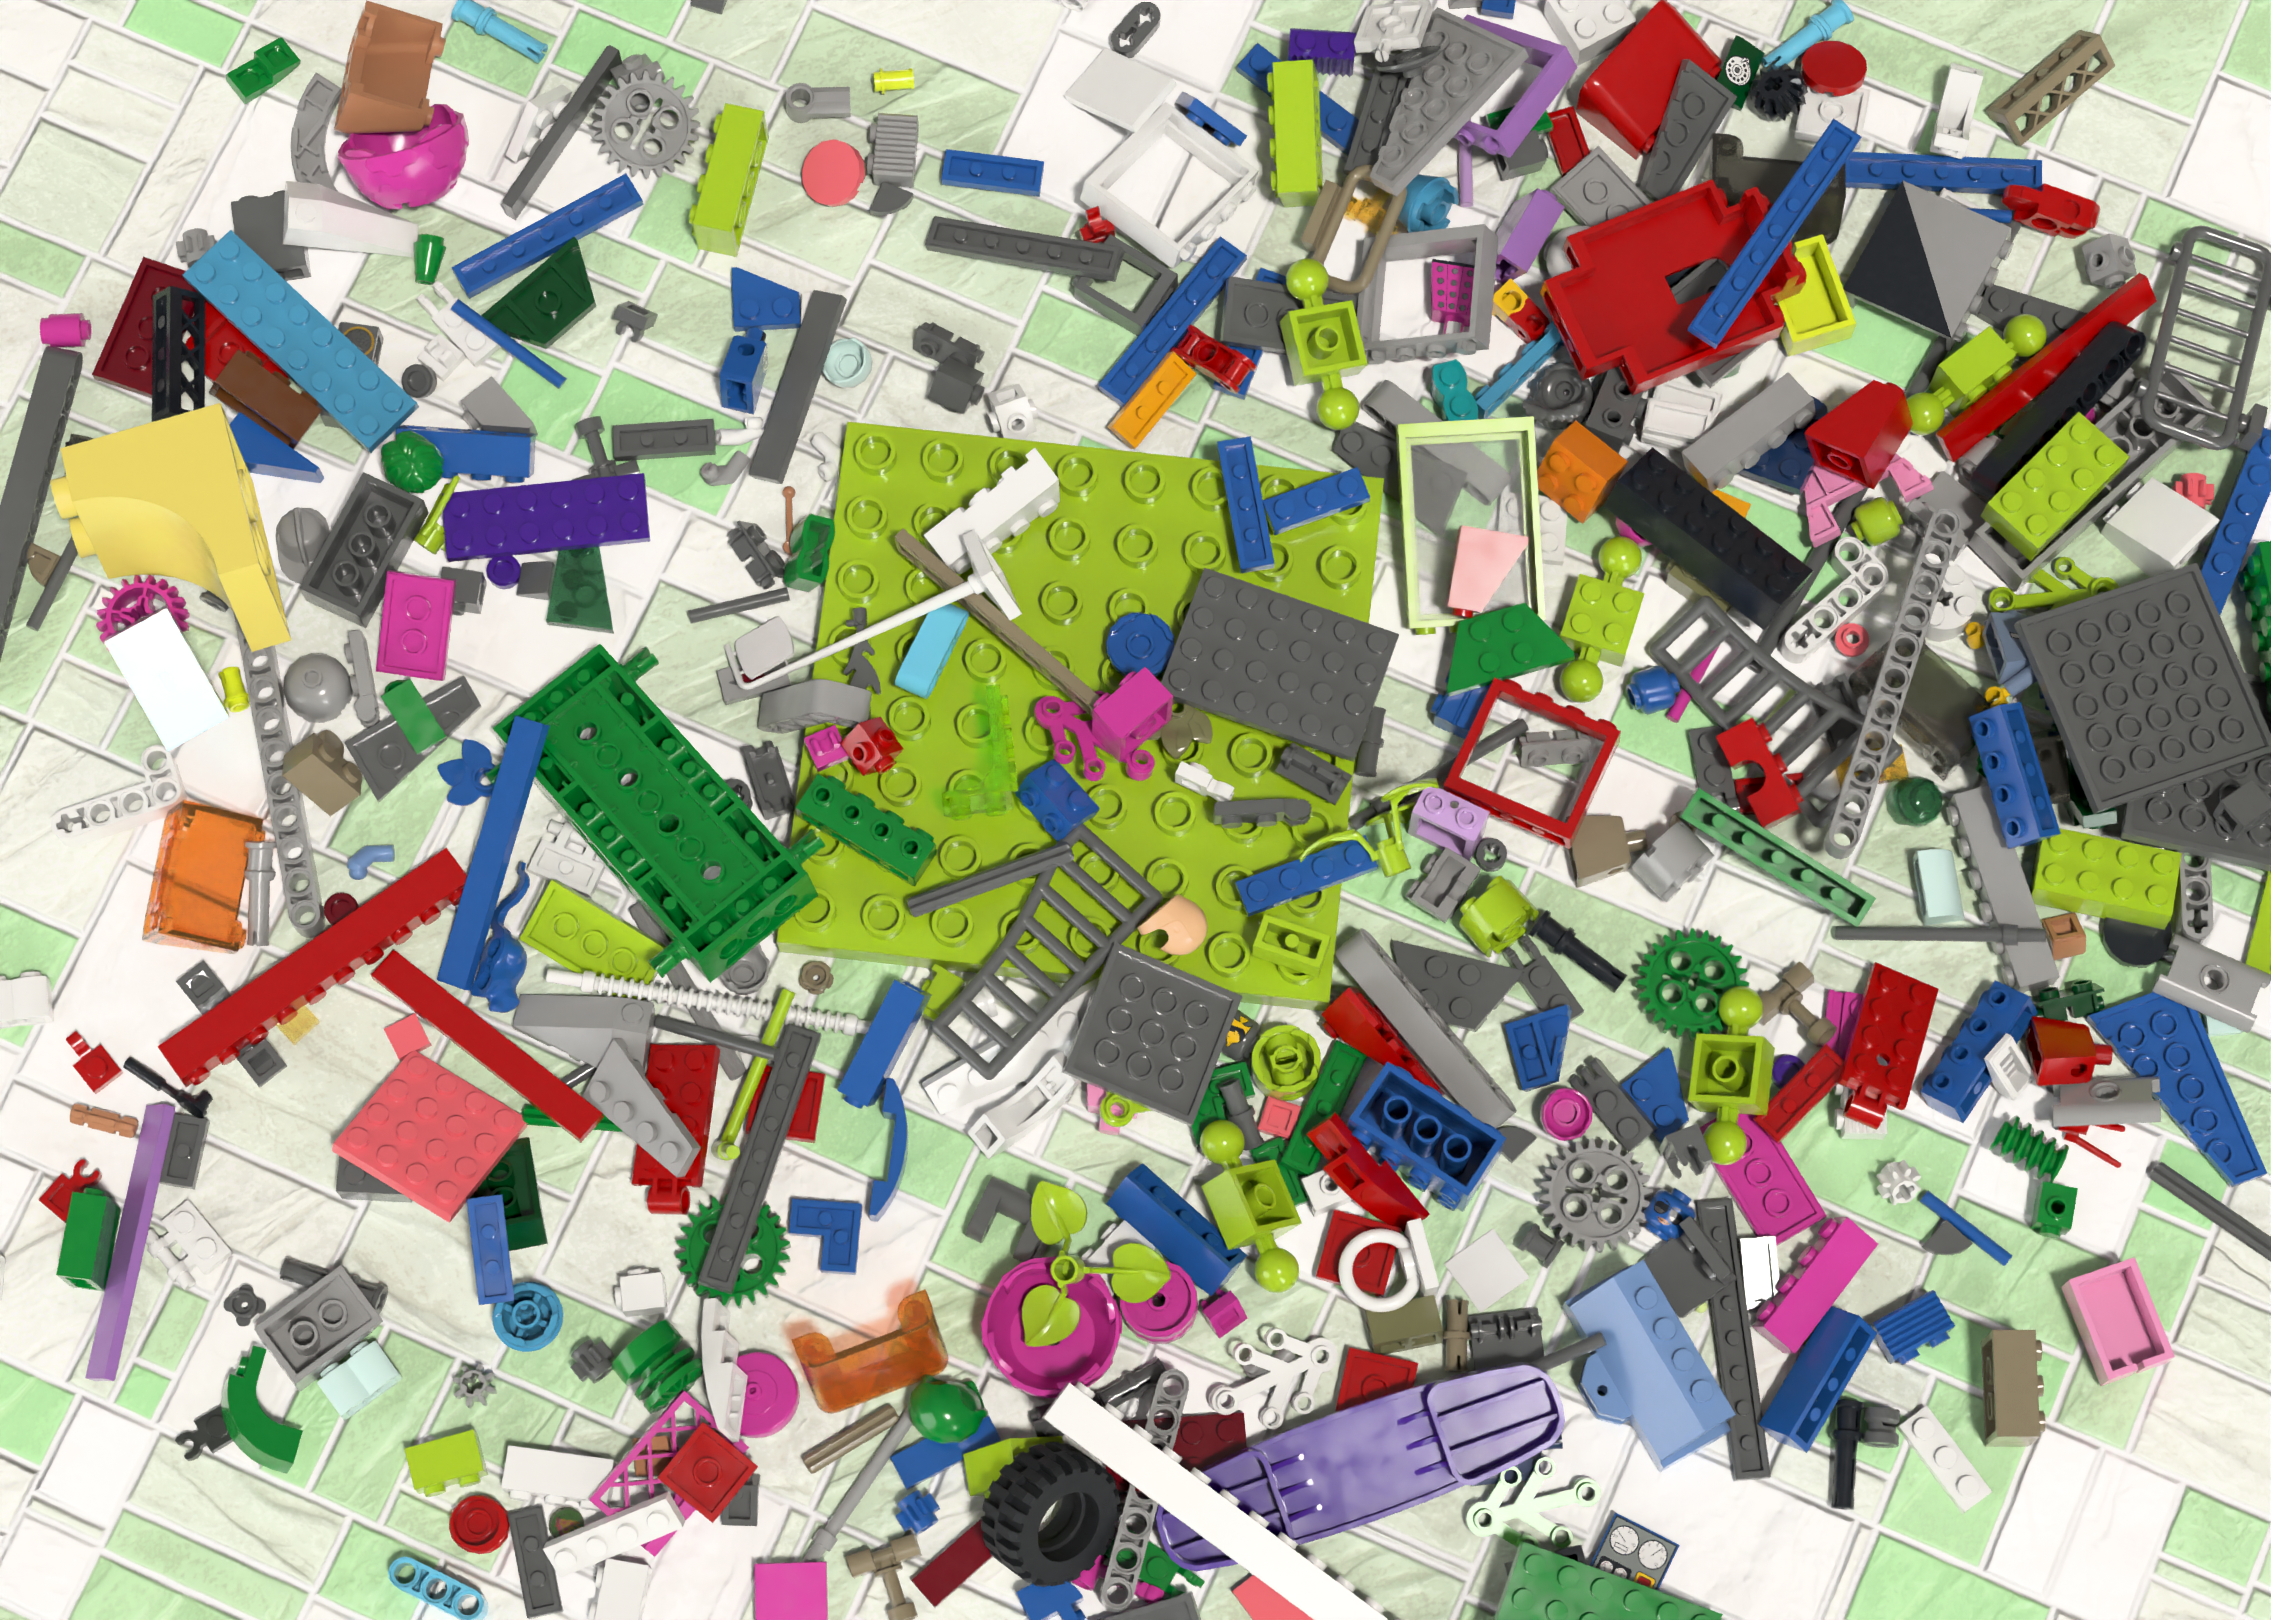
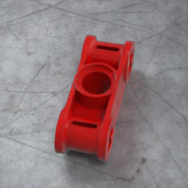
M1190 324L1187 327L1188 333L1177 347L1171 348L1170 352L1174 351L1191 369L1198 370L1220 383L1230 392L1237 394L1240 391L1238 386L1250 371L1254 372L1257 366L1239 351L1230 349Z

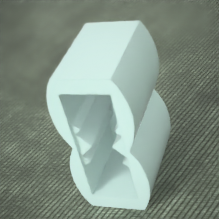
M367 1341L360 1343L350 1351L351 1358L341 1365L335 1362L325 1368L320 1374L322 1378L317 1384L344 1421L359 1412L373 1399L385 1393L402 1379L376 1341L370 1344Z

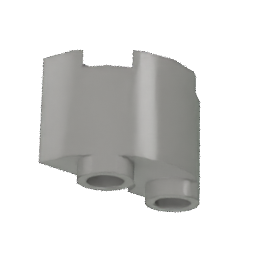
M1446 847L1440 857L1435 854L1431 857L1423 871L1428 876L1422 883L1416 880L1408 891L1406 898L1446 923L1459 908L1467 895V890L1477 878L1481 868Z

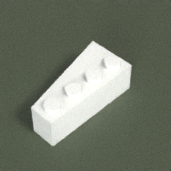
M1036 448L1025 455L1029 461L1022 467L1014 469L1011 466L1001 474L1002 478L994 489L983 488L976 493L970 500V507L966 511L963 507L957 508L924 534L927 549L955 573L962 574L972 567L962 535L975 529L992 554L1001 547L1002 541L1012 534L1013 536L1022 534L1029 528L1032 520L1038 516L1046 517L1058 507L1057 503L1060 502L1059 479Z

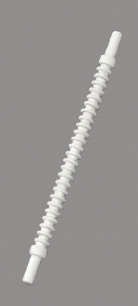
M548 968L546 982L581 987V991L587 993L598 990L599 995L603 991L608 992V996H611L612 993H617L618 997H622L625 994L629 999L632 996H636L637 1000L647 998V1002L655 999L657 1004L666 1001L668 1006L674 1002L677 1003L678 1008L681 1007V1004H685L687 1009H690L691 1006H696L697 1011L701 1007L706 1008L707 1012L715 1009L717 1014L721 1011H726L727 1016L734 1012L736 1017H739L740 1014H745L746 1019H749L750 1015L755 1016L756 1020L764 1017L766 1022H769L775 1008L772 1005V1001H768V1004H763L762 999H759L755 1003L751 997L748 1001H744L742 996H739L738 999H733L732 994L725 998L723 993L714 996L713 991H710L709 994H704L702 989L699 990V993H695L693 988H690L689 991H684L683 986L676 990L674 985H670L669 988H665L663 983H660L659 986H654L653 981L646 985L644 980H641L640 983H635L634 978H631L630 981H625L623 976L620 980H616L614 975H611L610 978H605V974L602 973L599 977L596 976L595 972L587 970L581 974ZM791 1005L785 1018V1025H788L789 1022H794L796 1026H799V1023H802L805 1028H808L809 1025H813L815 1030H818L819 1027H824L825 1032L832 1028L834 1033L842 1030L844 1035L854 1036L855 1033L866 1034L873 1021L858 1019V1016L854 1014H846L843 1017L840 1012H837L836 1015H831L830 1010L826 1014L821 1013V1009H818L817 1012H812L811 1007H808L807 1011L802 1010L801 1006L793 1009Z

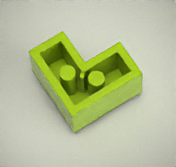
M1062 1436L1009 1438L963 1454L970 1496H985V1498H989L991 1493L989 1487L992 1481L998 1480L1001 1475L999 1471L1005 1464L1010 1465L1014 1461V1456L1023 1451L1029 1452V1447L1037 1444H1043L1044 1446L1047 1442L1063 1444Z

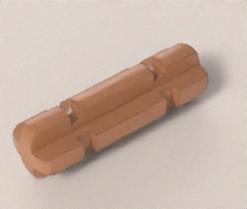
M78 1103L74 1104L70 1111V1122L72 1124L84 1126L86 1123L88 1128L116 1134L117 1131L119 1136L134 1138L138 1130V1120L133 1117L124 1116L120 1118V1114L94 1107L92 1110H88L89 1106Z

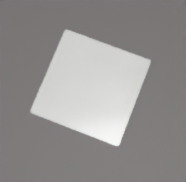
M1494 1229L1445 1262L1447 1269L1479 1312H1483L1529 1279L1527 1273Z

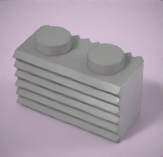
M878 113L877 123H871L870 143L876 144L874 154H868L867 173L873 174L874 185L879 186L882 182H886L896 187H914L919 132L918 115Z

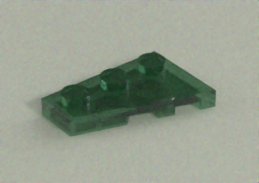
M600 547L558 551L546 618L547 625L614 634Z

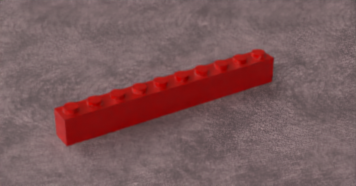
M443 849L157 1046L185 1087L191 1084L198 1085L210 1076L212 1069L220 1064L227 1065L234 1061L240 1055L239 1051L248 1044L256 1045L268 1036V1031L279 1023L280 1025L287 1024L297 1016V1011L308 1003L309 1005L316 1004L326 996V991L335 984L342 985L352 979L356 974L355 970L364 964L371 965L377 962L384 955L383 951L394 943L395 945H400L406 942L413 935V930L422 924L427 926L436 921L441 916V911L449 905H459L467 879L466 873L448 849Z

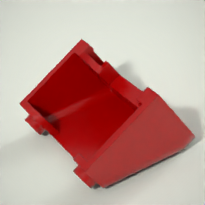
M1660 0L1583 84L1579 93L1576 113L1637 160L1643 152L1649 154L1653 149L1682 60L1690 59L1715 80L1718 79L1721 72L1722 60L1667 0Z

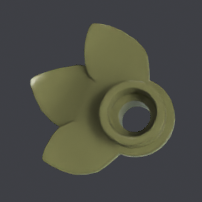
M1173 700L1172 705L1179 703L1184 707V710L1181 713H1174L1172 711L1171 721L1148 740L1161 738L1166 751L1174 759H1179L1190 746L1192 739L1200 743L1210 744L1213 732L1211 722L1205 713L1196 710L1195 707Z

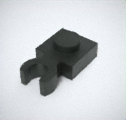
M221 1406L194 1421L198 1428L197 1432H185L175 1439L178 1445H182L186 1441L193 1442L194 1447L192 1451L184 1455L188 1461L197 1459L206 1446L214 1454L234 1442L226 1429Z

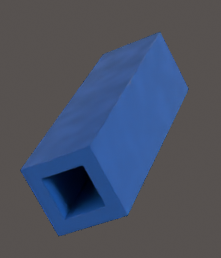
M902 978L894 979L837 1091L845 1094L844 1100L847 1103L860 1109L864 1105L869 1107L876 1104L887 1078L890 1077L932 994Z

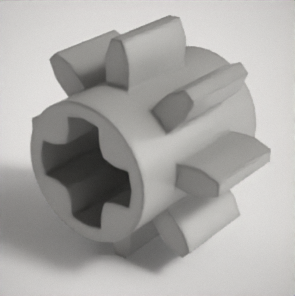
M202 228L185 231L182 234L183 241L176 242L180 262H187V266L190 268L217 243L214 235L208 236L207 230Z
M480 1363L477 1365L476 1370H469L465 1365L462 1366L464 1374L461 1378H453V1381L460 1386V1390L456 1391L454 1396L457 1399L466 1396V1406L470 1409L474 1402H481L486 1407L488 1395L497 1394L496 1389L491 1387L489 1383L496 1376L493 1373H488L484 1376V1366ZM478 1378L483 1387L475 1389L472 1394L467 1385L468 1383H475Z

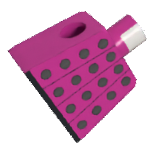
M1432 259L1430 272L1431 320L1444 323L1443 334L1461 333L1464 327L1470 326L1475 265Z

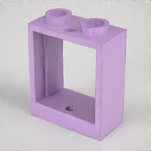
M1428 787L1422 791L1412 811L1408 834L1443 851L1448 847L1468 861H1471L1484 835L1490 812L1441 788ZM1452 802H1457L1458 807L1454 809L1450 806V804Z

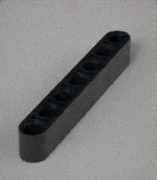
M2112 321L2107 324L1975 469L1970 480L1971 489L1978 494L1992 499L2078 412L2086 416L2142 354L2146 346L2145 334L2118 321Z

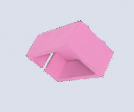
M2135 1257L2070 1279L2061 1287L2100 1386L2129 1377L2135 1372L2138 1374L2161 1366L2175 1357Z

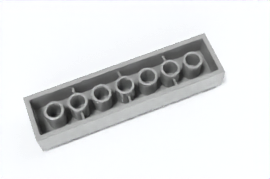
M2163 369L2158 391L2214 410L2215 407L2183 376ZM2135 389L2095 424L2101 432L2129 456L2128 461L2105 488L2032 561H2029L1989 523L1985 522L1974 532L1968 545L2015 592L2184 442V440L2158 432L2146 424L2140 413L2142 398L2134 396ZM2156 397L2154 411L2162 419L2198 430L2210 417L2204 413Z

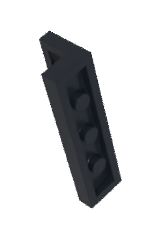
M169 286L153 296L152 422L190 412V410L181 408V395L185 391L194 402L193 410L205 407V298L198 292ZM182 299L194 302V316L192 318H189L182 309ZM185 329L194 338V347L191 350L182 341V331ZM185 360L194 370V378L190 382L181 371V363Z

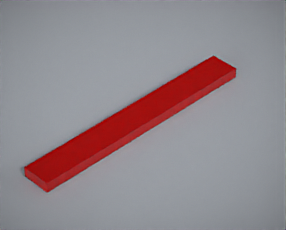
M2138 273L1937 432L1936 436L1947 459L1955 462L1980 440L1988 436L2051 386L2107 324L2112 321H2118L2128 325L2157 302L2147 276Z
M395 950L371 974L374 981L580 1143L604 1118L602 1112Z

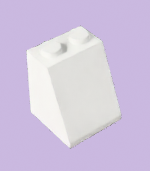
M2152 477L2145 485L2138 482L2128 492L2126 498L2129 501L2122 508L2115 505L2103 518L2106 525L2101 534L2151 578L2181 568L2208 540L2220 520Z

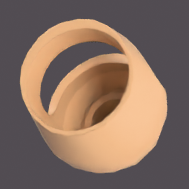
M1177 894L1141 923L1137 929L1141 935L1148 934L1157 929L1165 930L1169 938L1161 950L1171 955H1185L1201 946L1207 935L1208 925L1203 910L1195 902Z

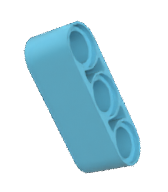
M952 604L929 612L899 669L895 685L924 699H928L966 625L969 612Z
M400 1557L390 1565L388 1571L389 1579L402 1592L458 1620H483L487 1616L488 1602L475 1589L413 1558ZM406 1566H413L416 1573L414 1579L407 1584L400 1583L398 1575L401 1569ZM441 1581L445 1582L447 1585L445 1596L437 1600L432 1599L430 1589L433 1584ZM467 1598H477L479 1601L478 1610L472 1615H464L461 1608L462 1603Z

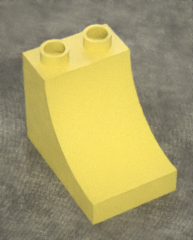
M221 403L60 448L66 476L50 480V484L61 518L64 520L79 516L69 519V525L80 558L97 554L108 579L130 575H162L186 580L207 589L224 601L235 613L251 652L291 641L254 482Z

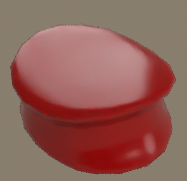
M483 1495L469 1496L461 1500L451 1513L449 1520L451 1538L459 1547L467 1552L476 1554L491 1553L498 1549L508 1538L509 1521L507 1511L499 1502L491 1497Z

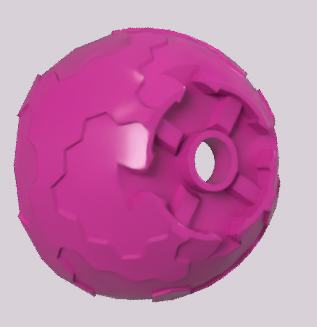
M434 104L431 106L434 107V113L429 127L423 125L421 131L351 134L348 140L341 144L337 156L352 182L359 188L358 190L368 199L382 207L402 209L403 203H407L409 207L429 204L445 196L450 189L454 188L464 167L467 147L469 146L468 128L464 114L454 111L447 104Z
M1057 1256L1030 1259L1020 1263L1003 1275L989 1298L983 1321H981L983 1346L987 1348L999 1371L1011 1382L1014 1388L1042 1398H1056L1067 1383L1075 1386L1079 1381L1086 1387H1089L1102 1378L1113 1363L1120 1334H1122V1316L1116 1300L1112 1297L1106 1286L1105 1280L1100 1274H1085L1080 1282L1067 1284L1068 1294L1066 1298L1076 1301L1081 1309L1080 1321L1074 1332L1055 1346L1032 1347L1025 1344L1022 1307L1028 1293L1042 1285L1054 1286L1061 1293V1288L1057 1285L1058 1282L1051 1275V1265Z

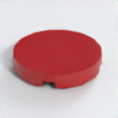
M1840 41L1816 43L1805 51L1801 60V75L1804 82L1814 91L1822 94L1825 91L1833 92V96L1851 94L1862 86L1867 73V63L1862 53L1852 45Z

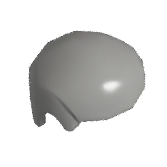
M758 944L723 972L719 978L729 991L738 995H748L759 991L767 982L770 961L762 951L761 945Z

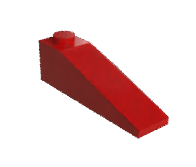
M1349 987L1321 1014L1326 1020L1322 1024L1323 1027L1335 1040L1340 1036L1344 1042L1381 1065L1385 1066L1388 1061L1394 1066H1399L1408 1071L1414 1079L1423 1085H1429L1440 1092L1442 1096L1445 1095L1444 1091L1398 1036H1396L1357 987Z

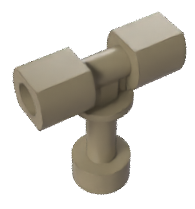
M1798 962L1781 977L1782 984L1772 993L1765 990L1759 995L1763 1003V1014L1759 1023L1764 1026L1779 1012L1783 1015L1792 1013L1809 1029L1807 1038L1817 1047H1822L1831 1040L1837 1031V1027L1826 1017L1819 1020L1801 1003L1803 1000L1801 993L1814 983V975L1803 963Z
M915 1534L890 1541V1547L872 1552L869 1548L846 1556L851 1575L854 1579L874 1572L876 1578H884L893 1607L887 1611L889 1620H913L918 1617L914 1603L906 1604L897 1572L903 1569L902 1562L922 1556Z

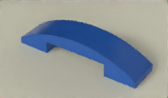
M887 1078L882 1111L884 1119L895 1120L887 1182L873 1180L869 1216L870 1220L878 1222L893 1202L904 1175L908 1155L907 1117L899 1088L893 1078Z

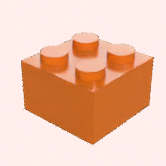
M1574 421L1554 439L1537 470L1538 489L1583 524L1604 505L1628 461L1578 421Z

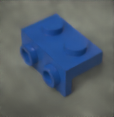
M1055 759L1029 773L1016 791V796L1022 804L1028 808L1057 842L1062 838L1064 839L1073 829L1093 818L1100 809Z

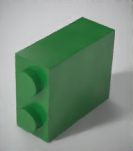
M84 1188L83 1193L72 1192L56 1273L70 1287L105 1292L121 1215V1209L112 1201V1198L105 1196V1191Z

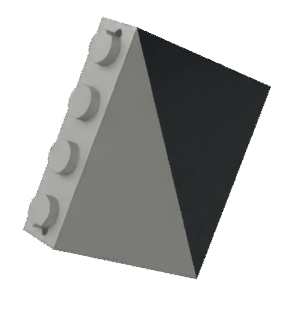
M1902 180L1843 287L1849 305L1854 309L1858 300H1861L1947 339L1946 350L1951 351L1956 341L1959 343L1963 341L1969 328V324H1966L1970 315H1977L1984 300V297L1981 295L1985 287L1991 288L1999 273V269H1996L2001 259L2006 260L2011 253L2014 245L2010 241L2011 227Z

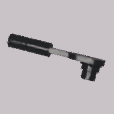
M129 1057L125 1061L124 1069L155 1090H162L182 1108L195 1117L203 1119L207 1115L206 1110L213 1100L208 1092L202 1091L199 1095L192 1098L190 1095L179 1092L168 1085L166 1079L133 1057Z

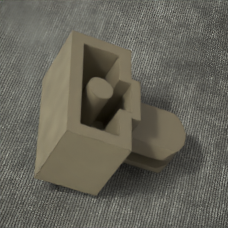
M326 729L318 736L313 733L284 755L282 776L330 817L361 795L362 774L354 763L347 762L343 758L344 744L332 731Z

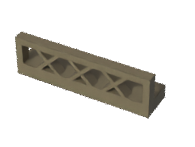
M2079 30L1986 109L1992 121L2005 124L2015 145L2022 146L2115 67L2100 34ZM2097 52L2102 64L2093 72L2087 71L2090 57ZM2071 73H2078L2075 87L2069 92L2064 91L2066 78ZM2048 93H2054L2051 107L2045 112L2040 111L2043 97ZM2024 113H2030L2028 126L2020 132L2015 121Z

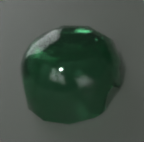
M1910 776L1900 780L1890 788L1886 797L1887 811L1899 825H1909L1920 828L1923 825L1926 826L1938 818L1943 808L1942 793L1939 787L1935 785L1934 781L1921 776Z

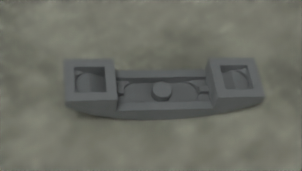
M204 960L176 981L202 1015L231 996ZM266 1038L256 1045L248 1044L239 1051L240 1055L237 1057V1060L259 1088L287 1067Z

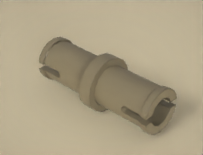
M1446 1300L1447 1322L1446 1331L1443 1332V1340H1446L1445 1371L1468 1372L1467 1341L1471 1340V1332H1467L1469 1301Z

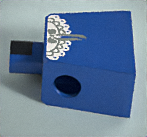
M749 328L745 337L739 335L733 337L719 375L722 407L754 415L768 367L767 343H765L766 333L758 328Z

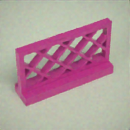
M682 1390L592 1493L588 1500L604 1514L610 1516L615 1514V1512L632 1507L629 1506L628 1486L648 1484L649 1499L654 1498V1484L662 1482L657 1478L653 1479L652 1458L672 1457L673 1459L678 1452L676 1431L696 1430L700 1425V1415L709 1422L707 1425L710 1428L718 1430L714 1416ZM684 1401L694 1409L695 1425H675V1411ZM670 1418V1427H662ZM670 1432L671 1452L652 1453L651 1439L656 1433ZM720 1432L724 1439L742 1454L749 1448L742 1440L739 1439V1442H731ZM646 1446V1454L638 1455ZM647 1459L648 1479L628 1481V1466L633 1460ZM622 1474L623 1481L615 1482ZM623 1486L624 1507L609 1508L600 1500L610 1487ZM673 1492L674 1496L672 1498L685 1520H687L695 1509ZM678 1530L640 1546L655 1557Z

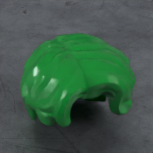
M414 431L398 433L396 441H390L381 448V462L385 477L395 487L408 493H424L426 490L433 488L442 477L443 464L445 463L442 453L434 443Z

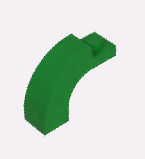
M253 1345L247 1356L241 1355L235 1375L229 1374L224 1383L221 1399L223 1420L230 1437L244 1454L264 1467L287 1474L294 1464L303 1431L273 1421L261 1409L256 1396V1386L267 1349Z

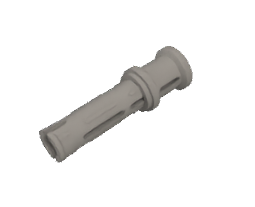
M245 841V847L248 848V869L244 871V876H246V880H249L247 941L249 946H269L270 881H273L274 877H276V871L272 870L273 849L276 848L277 842Z

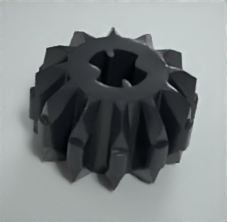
M1786 63L1780 68L1772 64L1769 72L1766 73L1760 70L1761 79L1752 80L1754 89L1750 92L1751 100L1755 104L1754 107L1762 116L1766 115L1771 121L1775 120L1778 116L1785 121L1788 113L1797 114V106L1806 104L1804 95L1808 93L1807 85L1803 81L1801 73L1796 69H1792Z

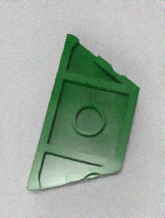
M1525 602L1459 621L1447 694L1450 697L1491 685L1494 678L1503 681L1504 679H1512L1574 661L1575 654Z

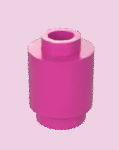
M83 313L50 314L48 318H41L40 337L42 344H50L52 347H84L86 340L91 339L90 320H85Z

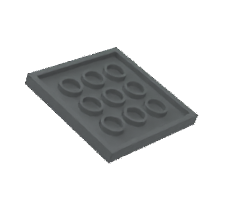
M1114 942L1062 1073L1191 1126L1200 1108L1242 996Z

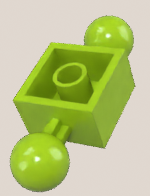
M1304 258L1293 263L1286 275V285L1289 292L1303 302L1304 309L1288 311L1280 321V327L1294 386L1321 381L1324 392L1317 402L1318 418L1330 429L1343 430L1350 427L1356 421L1360 406L1355 394L1343 388L1341 378L1358 375L1368 363L1353 300L1324 305L1322 295L1327 290L1329 284L1328 272L1319 261Z
M2017 315L2005 326L2003 340L1989 326L1941 362L1928 387L1933 394L1919 392L1911 395L1906 400L1913 421L1910 431L1917 435H1928L1935 432L1944 421L1945 409L1955 418L2002 382L2013 371L2011 365L2016 355L2029 357L2037 354L2044 347L2047 339V332L2043 322L2034 315Z
M1613 537L1602 545L1599 552V564L1605 573L1603 580L1579 574L1560 634V638L1574 653L1579 654L1578 660L1569 663L1563 669L1560 676L1561 690L1573 702H1590L1600 694L1604 680L1602 672L1597 666L1599 660L1619 667L1623 665L1645 593L1622 586L1624 579L1633 576L1639 570L1642 563V553L1639 546L1628 537Z
M1746 986L1730 988L1722 995L1719 1001V1015L1728 1026L1727 1035L1696 1033L1688 1101L1700 1112L1717 1113V1121L1705 1130L1703 1137L1713 1158L1712 1162L1719 1165H1730L1737 1162L1746 1151L1747 1139L1742 1128L1737 1125L1738 1114L1767 1115L1775 1047L1764 1036H1748L1749 1029L1754 1027L1762 1017L1763 1003L1758 993Z
M1228 1120L1214 1121L1203 1130L1200 1137V1147L1204 1156L1209 1161L1222 1165L1224 1172L1201 1186L1228 1250L1255 1244L1260 1254L1254 1268L1257 1282L1269 1292H1285L1297 1282L1299 1264L1291 1252L1278 1248L1275 1240L1302 1224V1221L1275 1159L1243 1166L1239 1158L1245 1146L1242 1130L1235 1123Z

